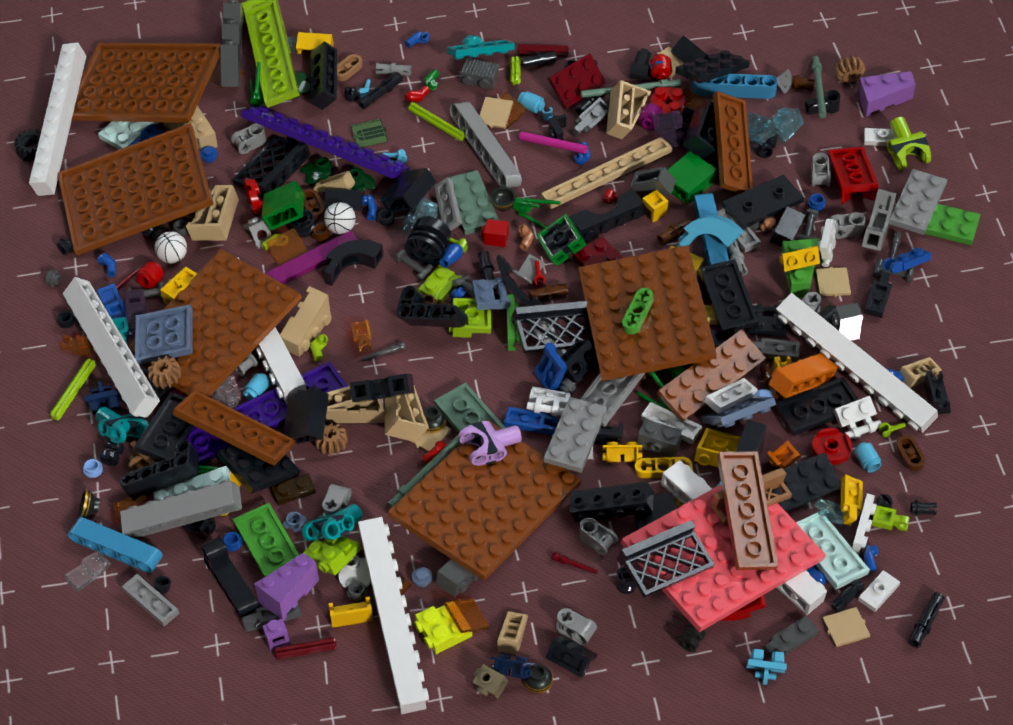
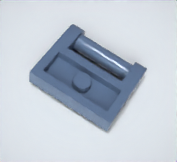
M497 277L495 280L482 279L472 281L477 310L507 309L511 306L505 288L506 283L502 277ZM493 289L499 290V300H495Z

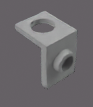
M255 217L242 225L244 229L250 230L256 247L261 246L262 242L272 236L264 219ZM260 230L266 232V238L262 241L257 238V232Z
M529 254L520 270H514L513 273L533 284L536 277L534 261L539 260L540 271L545 263Z

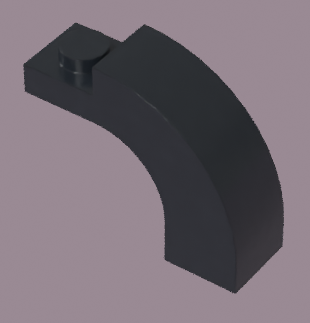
M352 240L338 245L326 256L327 265L323 271L325 283L333 286L340 273L351 265L360 264L376 269L384 256L383 245L370 240Z

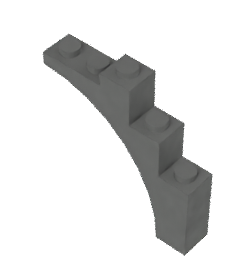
M227 0V3H223L222 45H220L221 87L240 86L241 35L245 13L242 10V3H238V0Z

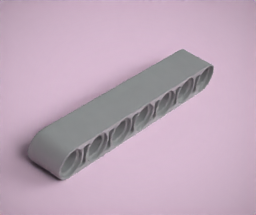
M471 103L451 104L450 115L459 129L464 132L466 139L498 185L507 188L519 187L522 182L521 174Z

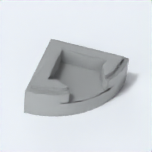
M789 69L777 77V85L784 94L787 93L792 84V75Z

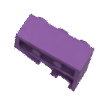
M912 72L860 77L858 95L865 116L868 117L877 110L883 111L885 107L892 104L895 106L913 99L916 83Z
M302 553L256 582L255 589L258 602L284 621L290 609H295L298 605L297 601L302 596H306L319 581L316 562Z

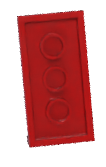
M864 147L829 149L828 158L841 190V204H845L850 200V194L854 192H861L863 198L875 201L878 192V182Z

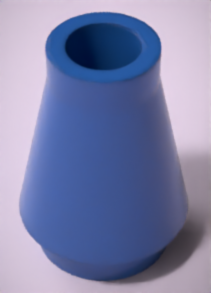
M457 243L447 245L439 261L440 265L448 268L459 260L463 253L462 247Z

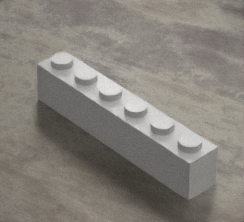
M224 480L214 486L206 485L199 490L184 491L181 495L166 496L163 500L148 501L145 505L130 506L127 510L120 511L122 534L135 539L241 510L240 488L234 482Z

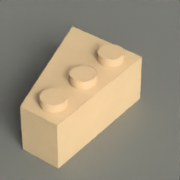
M620 80L610 91L606 134L623 139L633 129L651 91Z
M198 105L189 123L163 122L164 127L171 130L191 123L194 128L199 151L207 146L218 147L215 131Z
M215 185L211 191L214 205L196 211V217L191 223L188 222L186 225L192 241L227 240L239 201L233 185Z
M310 286L306 290L308 295L304 302L300 301L297 305L300 309L296 316L290 317L280 334L288 352L299 357L304 351L306 352L309 349L312 341L320 335L321 330L330 323L332 318L328 295Z
M350 386L327 392L329 397L325 423H385V411L380 399L359 403L352 402Z
M415 386V394L385 398V435L416 441L429 428Z

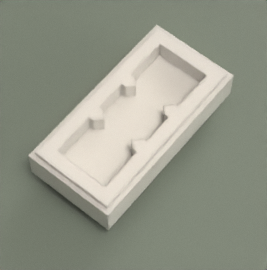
M864 129V145L887 146V141L895 138L892 129Z
M883 570L859 596L858 601L876 612L898 588L900 581Z

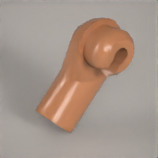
M772 216L763 220V223L759 226L763 232L771 230L776 225L775 217Z
M522 224L518 228L523 239L520 248L526 251L534 240V234L527 225Z

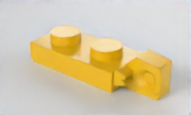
M845 474L841 478V512H844L843 523L852 526V523L857 520L862 511L863 481Z

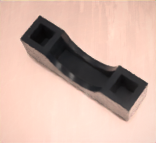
M632 189L618 195L617 206L608 213L595 214L585 209L571 215L570 218L584 241L590 240L599 234L606 233L613 228L644 216V203Z

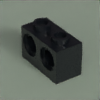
M577 340L560 357L567 366L563 379L566 377L570 381L577 383L584 378V374L588 370L596 366L598 361L596 350L589 340Z

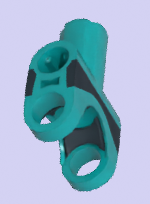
M101 407L95 415L100 435L117 444L123 443L126 440V436L140 438L149 425L141 416L136 417L132 414L121 416L107 407Z
M352 504L333 515L318 516L303 526V537L306 541H315L323 537L333 540L353 530L355 523L362 518V511L356 504ZM309 527L313 531L312 537L308 534Z

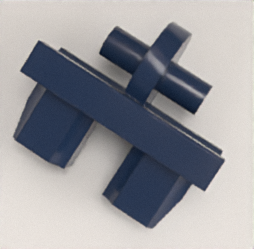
M98 381L97 388L91 389L92 394L84 396L87 407L90 408L93 415L101 408L102 403L108 402L110 410L120 409V400L122 398L119 390H111V385L103 386L102 381Z

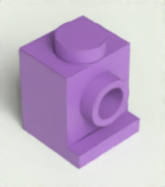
M283 619L271 620L266 625H263V634L270 652L274 651L276 647L290 645L288 631ZM281 636L283 637V639L278 640L276 642L272 641L273 639L279 638Z

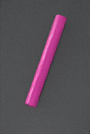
M521 131L519 139L582 154H586L588 149L587 145Z

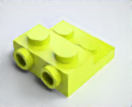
M453 601L437 609L432 606L415 615V628L418 633L422 632L427 648H432L435 655L472 637V631Z

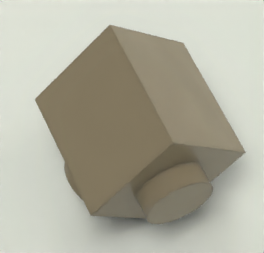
M484 664L473 675V684L477 687L476 691L485 697L489 694L498 699L508 683L504 675Z

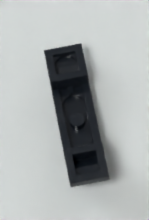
M498 255L496 259L500 274L511 292L527 306L545 305L536 296L530 300L509 275L514 271V268L502 255Z

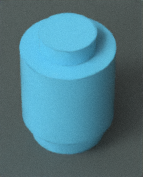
M528 91L522 92L519 95L518 104L521 108L536 114L544 109L545 102L543 97Z
M256 373L244 387V396L251 400L264 394L271 386L269 377L263 373Z
M863 442L856 447L854 454L864 470L871 473L881 467V458L871 443Z

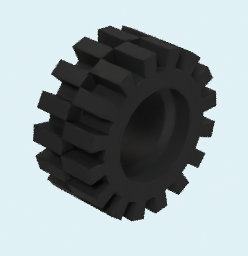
M29 129V132L24 130L23 134H18L19 137L15 138L14 145L20 159L22 158L23 161L27 159L28 162H31V159L35 160L41 131L38 132L35 129L33 132L32 129ZM30 144H36L33 147H26Z

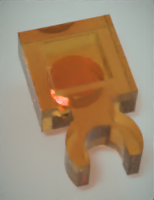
M369 320L351 323L354 343L358 342V350L363 352L362 347L364 345L369 346V349L372 350L371 339H373Z
M69 335L63 336L64 342L68 343H60L61 350H71L72 354L91 356L94 347L87 339V336L77 335L76 339H72Z
M146 495L138 497L136 501H132L130 497L112 503L118 523H121L120 511L127 510L130 506H141L143 503L148 502Z

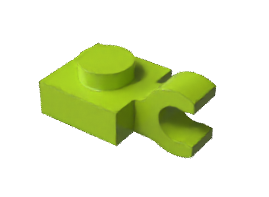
M877 505L872 526L892 530L893 526L901 531H907L909 517L896 515V509Z

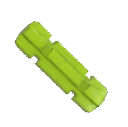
M516 56L510 59V81L514 86L516 84L519 85L521 82V60Z

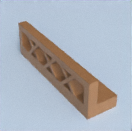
M783 468L762 475L767 506L774 505L792 496V493L784 484L786 472ZM778 487L783 492L781 495L771 493L773 489ZM723 491L714 494L711 508L721 522L726 524L728 523L727 516L721 510L726 507Z

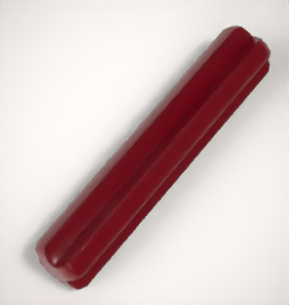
M519 44L518 54L535 55L538 52L542 54L555 51L557 56H567L569 53L567 45Z
M332 637L276 647L275 657L279 660L337 649L336 639Z

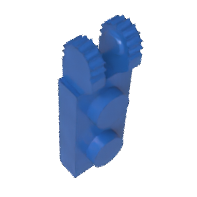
M914 248L908 253L899 254L896 258L884 259L881 268L885 271L889 270L894 274L905 271L931 260V252L925 251L923 248Z
M508 407L504 426L511 427L515 425L520 430L553 436L556 430L555 426L557 427L560 419L546 415V413H534V411Z

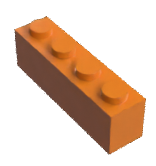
M820 353L776 368L771 375L772 379L769 385L782 396L788 398L831 382L838 366Z

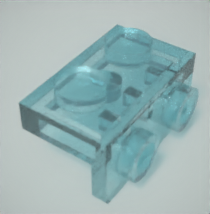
M783 107L778 110V113L773 118L768 120V123L762 129L765 134H778L781 142L785 143L804 124V120L798 108Z
M754 113L747 114L750 141L762 144L767 139L776 135L772 118Z
M423 197L404 219L406 224L403 230L407 231L410 227L413 228L417 219L422 216L436 218L439 206Z

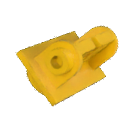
M818 245L783 253L779 257V261L783 264L784 272L820 264Z
M607 442L602 447V451H606V453H603V461H607V463L621 462V455H624V462H636L642 458V452H638L642 451V445H638V442H627L626 445H618V442Z

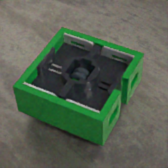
M566 213L536 234L550 260L556 266L567 260L569 254L572 252L575 254L587 245L574 222Z

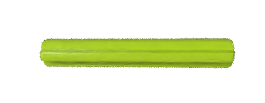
M410 103L408 107L410 112L457 140H464V132L416 103Z
M86 359L50 412L52 419L60 420L95 368L94 360Z

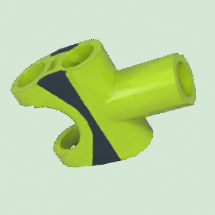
M904 117L893 119L889 125L895 138L887 141V149L896 167L899 170L906 169L907 162L905 157L908 154L916 155L924 164L930 163L931 151L924 133L917 132L911 134Z

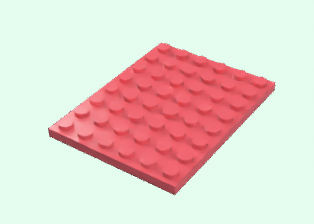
M722 484L622 538L621 545L626 548L685 522L693 521L696 526L694 531L715 566L662 591L696 630L701 632L825 559L826 554L778 503L768 506L778 562L776 570H736L728 523L723 524L711 508L714 494L723 491ZM726 508L721 509L725 516H727ZM691 538L684 541L683 546L695 548ZM668 547L666 553L677 557L679 549ZM682 551L680 558L691 562L693 554ZM652 554L649 556V561L660 564L661 557ZM695 557V564L701 566L707 564L703 558ZM664 558L663 566L674 569L675 561ZM637 562L642 568L644 567V564ZM678 563L677 571L687 573L689 566ZM647 566L645 572L656 577L658 569ZM661 571L659 578L669 581L672 574Z

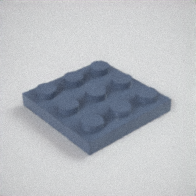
M190 304L136 315L135 359L139 365L158 361V357L164 359L167 356L170 359L193 354V308Z
M752 396L720 413L713 411L700 417L703 424L717 425V427L724 426L725 428L734 425L738 419L743 421L752 418L754 413L759 412V414L768 412L771 410L770 407L776 405L774 397Z

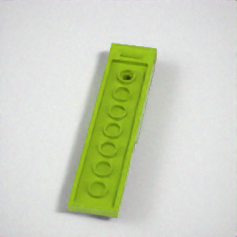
M247 0L242 2L256 66L259 61L261 62L260 84L265 105L269 108L300 96L278 0Z

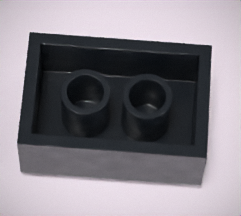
M708 99L695 108L682 146L693 154L698 155L708 164H713L718 160L714 103Z

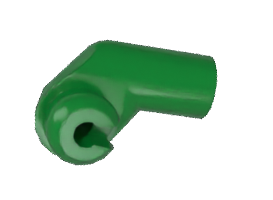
M433 69L424 79L425 85L431 91L435 90L438 86L435 79L440 73L436 69Z

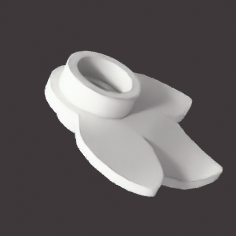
M357 555L338 574L340 584L344 588L349 587L354 581H360L366 587L371 582L366 558H359Z

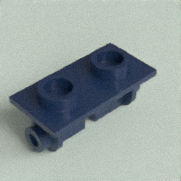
M498 654V658L489 657V659L495 660L491 669L504 676H510L512 669L511 677L526 679L531 675L529 666L536 665V663L528 662V658L516 656L515 660H510L511 655Z

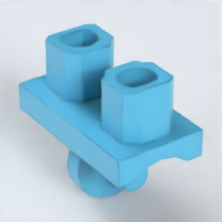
M753 649L750 659L747 661L746 669L763 671H755V678H763L762 685H767L768 679L776 680V674L769 672L785 673L787 664L784 663L783 652L772 651L771 662L763 661L764 650Z

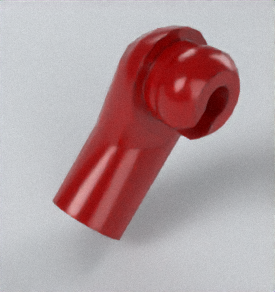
M424 85L419 91L410 90L405 93V99L411 102H421L430 89Z
M437 441L435 447L423 455L422 459L428 464L447 444L443 441Z

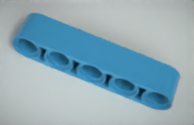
M728 74L701 84L691 80V92L695 96L713 97V94L718 91L736 98L771 99L776 96L778 81L776 77L771 75Z
M79 517L68 532V537L72 541L147 573H152L163 557L162 552L157 548L83 517Z

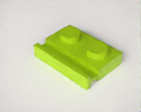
M439 265L418 290L424 295H432L439 304H442L456 288L453 286L452 281L462 276L456 275L455 272Z

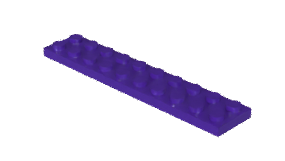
M265 106L250 107V109L242 110V118L392 179L399 177L403 171L410 170V167L405 166V163L402 161H392L387 155H378L372 149L360 148L357 143L343 141V138L340 136L328 135V132L325 130L313 129V126L310 124H301L298 122L299 120L290 117L286 118L280 112H271Z
M330 361L301 375L307 390H310V387H317L322 392L327 393L348 387ZM276 388L233 409L275 429L285 424L287 404L283 397L279 398ZM198 427L193 429L187 439L199 455V465L216 458L218 450L232 446V444Z

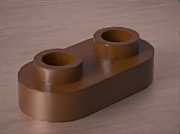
M314 189L304 190V209L310 210L314 214L315 220L321 219L325 214V206L320 196Z
M908 435L899 437L896 443V450L906 468L911 471L923 469L925 456L916 440Z

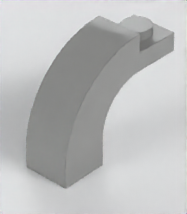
M878 189L862 247L878 251L882 249L897 193Z

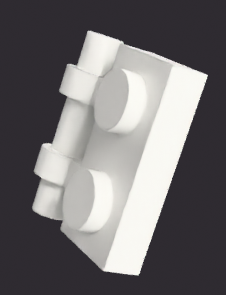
M826 219L825 226L821 228L822 240L818 242V249L821 252L823 267H829V263L833 258L832 250L836 245L834 219Z
M532 386L527 409L534 410V413H551V416L557 417L562 415L570 393Z
M870 396L833 410L839 427H848L849 431L845 433L850 439L860 438L862 434L867 432L873 433L882 424L880 420L873 422L871 416L876 415L877 412ZM863 420L864 425L856 427L855 422Z

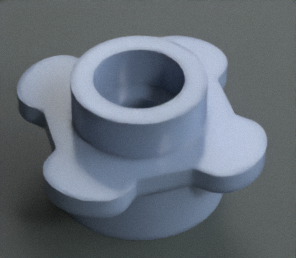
M290 512L286 517V521L283 522V527L285 529L290 528L296 533L300 532L303 523L307 521L306 517L302 516L299 512Z

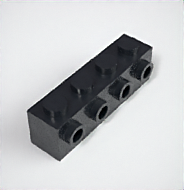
M648 481L570 492L569 513L575 522L581 523L585 518L606 520L607 518H623L628 515H644L653 512V490Z

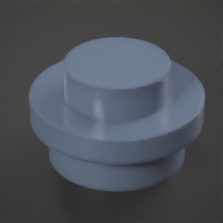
M425 567L417 568L412 573V580L419 587L428 586L433 578L432 572Z

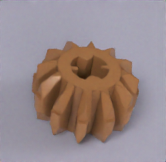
M851 56L850 58L840 59V62L836 63V77L841 83L846 82V84L854 83L856 80L859 81L860 77L864 76L865 65L860 57L855 58Z
M165 356L164 359L158 357V361H152V366L148 367V377L156 388L159 386L162 389L166 386L171 388L172 384H178V379L181 378V367L174 358L169 359V357Z
M332 422L329 426L325 425L324 438L315 441L316 448L321 450L323 455L329 452L330 456L334 452L339 454L340 450H345L348 442L345 428H341L340 424L334 426Z

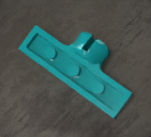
M472 34L464 38L462 41L464 45L447 47V54L452 55L454 59H463L464 56L478 57L479 54L493 55L494 52L505 54L510 50H514L515 43L508 40L484 42L479 36Z

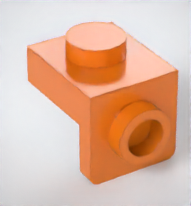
M788 440L773 453L770 450L767 451V454L771 457L768 461L775 469L777 467L787 468L802 457Z

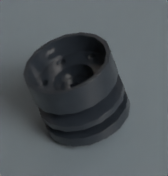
M422 216L417 219L405 243V251L408 256L418 263L435 265L440 261L449 243L451 230L438 218Z

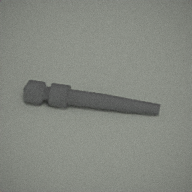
M901 231L894 232L890 257L892 259L895 258L897 247L900 244Z
M404 342L399 343L397 346L396 344L392 345L390 348L362 357V360L404 350L406 345Z

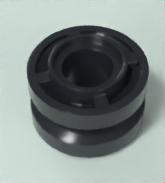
M304 209L302 218L289 223L291 233L297 237L310 236L315 226L314 214L310 210Z

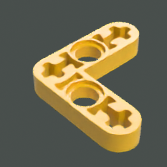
M687 457L641 458L636 461L634 472L639 478H662V474L665 471L659 470V465L664 464L670 468L680 460L685 465H688L692 471L693 466L691 460ZM677 499V504L681 507L683 504Z

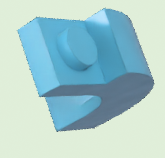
M707 215L695 219L684 227L687 232L678 239L680 243L677 247L689 245L701 234L715 235L728 247L744 231L735 222L726 217Z

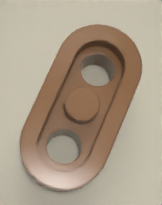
M352 54L342 60L337 65V80H348L363 67L362 57Z

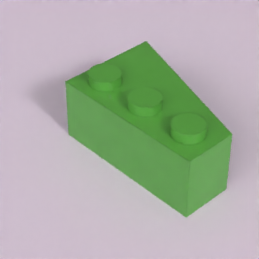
M820 238L783 241L782 254L817 246ZM815 265L785 272L789 295L793 293L796 297L803 298L810 292Z

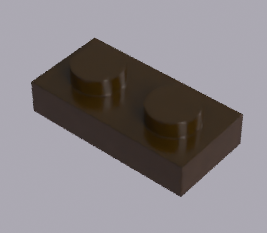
M309 473L271 486L278 506L316 493Z

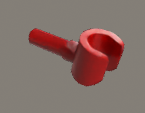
M608 189L604 194L603 201L611 203L613 199L617 200L618 194L614 190Z
M539 260L534 261L536 269L534 286L536 288L538 280L543 282V287L545 286V277L541 275Z

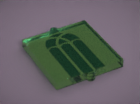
M381 119L351 125L353 139L356 140L360 148L388 141L386 128L383 127Z

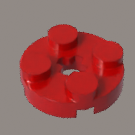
M658 87L655 89V93L652 94L650 103L656 104L661 108L663 112L662 118H673L677 113L683 112L685 96L680 88Z
M245 179L244 188L247 200L253 207L251 212L253 215L259 214L263 210V203L259 196H257L260 193L258 184L254 179Z
M825 428L820 430L817 436L813 438L812 452L814 456L825 452L832 465L848 461L852 450V441L846 433L842 434L836 428ZM829 444L837 446L835 449L828 448Z

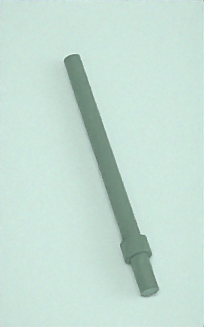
M814 56L811 69L812 73H814L819 117L825 118L826 108L821 78L822 65L819 62V57Z
M661 79L659 82L634 85L651 90L658 87L681 86V80ZM613 87L580 91V97L610 95Z
M458 435L414 478L397 490L398 493L387 503L391 508L461 443Z

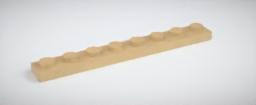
M663 137L657 138L541 193L542 200L560 201L561 204L566 203L671 153L672 147ZM547 204L550 209L559 206L557 204Z

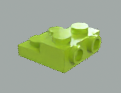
M453 298V305L459 307L468 316L465 326L461 328L449 327V332H453V337L471 338L472 333L491 334V309L477 310L475 299Z
M341 536L333 540L325 539L323 542L315 540L303 553L316 562L317 568L322 572L335 576L362 547L359 542Z

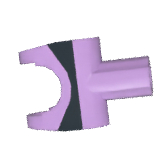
M489 421L470 425L462 429L458 434V439L462 444L479 446L478 450L472 452L469 457L471 463L476 466L491 464L504 459L507 455L505 446L519 443L522 440L518 426L514 425L495 431Z

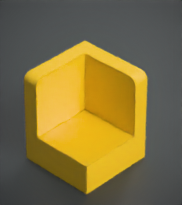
M658 190L653 191L642 199L644 205L651 211L652 222L667 214L668 200Z

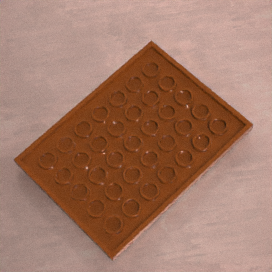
M98 43L82 74L72 120L189 123L221 55L220 45L222 44Z
M191 123L58 172L72 244L77 256L214 205L194 128Z
M688 245L578 267L585 301H587L586 306L602 381L717 359ZM641 288H649L653 292L654 301L640 330L636 334L625 333L622 320L636 292ZM635 309L633 312L641 313L643 310Z
M221 249L191 280L190 284L178 294L175 300L172 299L163 309L189 304L193 308V354L174 358L181 367V378L178 379V384H172L174 390L186 397L194 390L210 397L302 299L301 294ZM134 339L128 347L135 358ZM152 362L139 366L140 368L145 367L148 369V367L152 366Z
M490 422L495 431L501 429L494 423ZM522 441L505 446L507 455L504 459L480 466L473 465L469 458L472 452L478 450L479 446L459 444L388 511V517L485 581L566 500L570 492L574 491L581 484V479L566 469L544 463V455Z

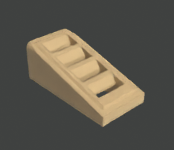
M350 171L330 176L325 180H319L314 190L317 192H325V189L351 190L355 181Z
M931 357L902 366L900 372L904 377L903 383L909 388H913L924 382L926 371H929V369L932 370L933 376L937 375L942 369Z
M507 612L498 637L499 652L518 654L528 615Z

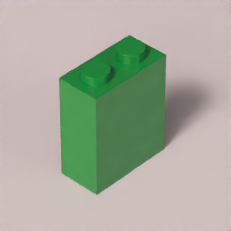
M690 151L668 169L669 173L676 180L671 194L687 205L693 201L694 195L702 194L716 182L717 169Z
M296 180L264 194L262 218L270 231L303 217L305 194Z

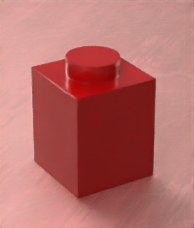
M487 219L486 226H482L481 237H484V245L506 247L509 236V222Z

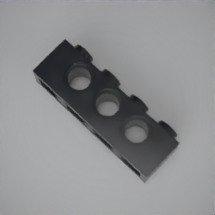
M325 41L311 51L310 102L322 110L337 99V49Z

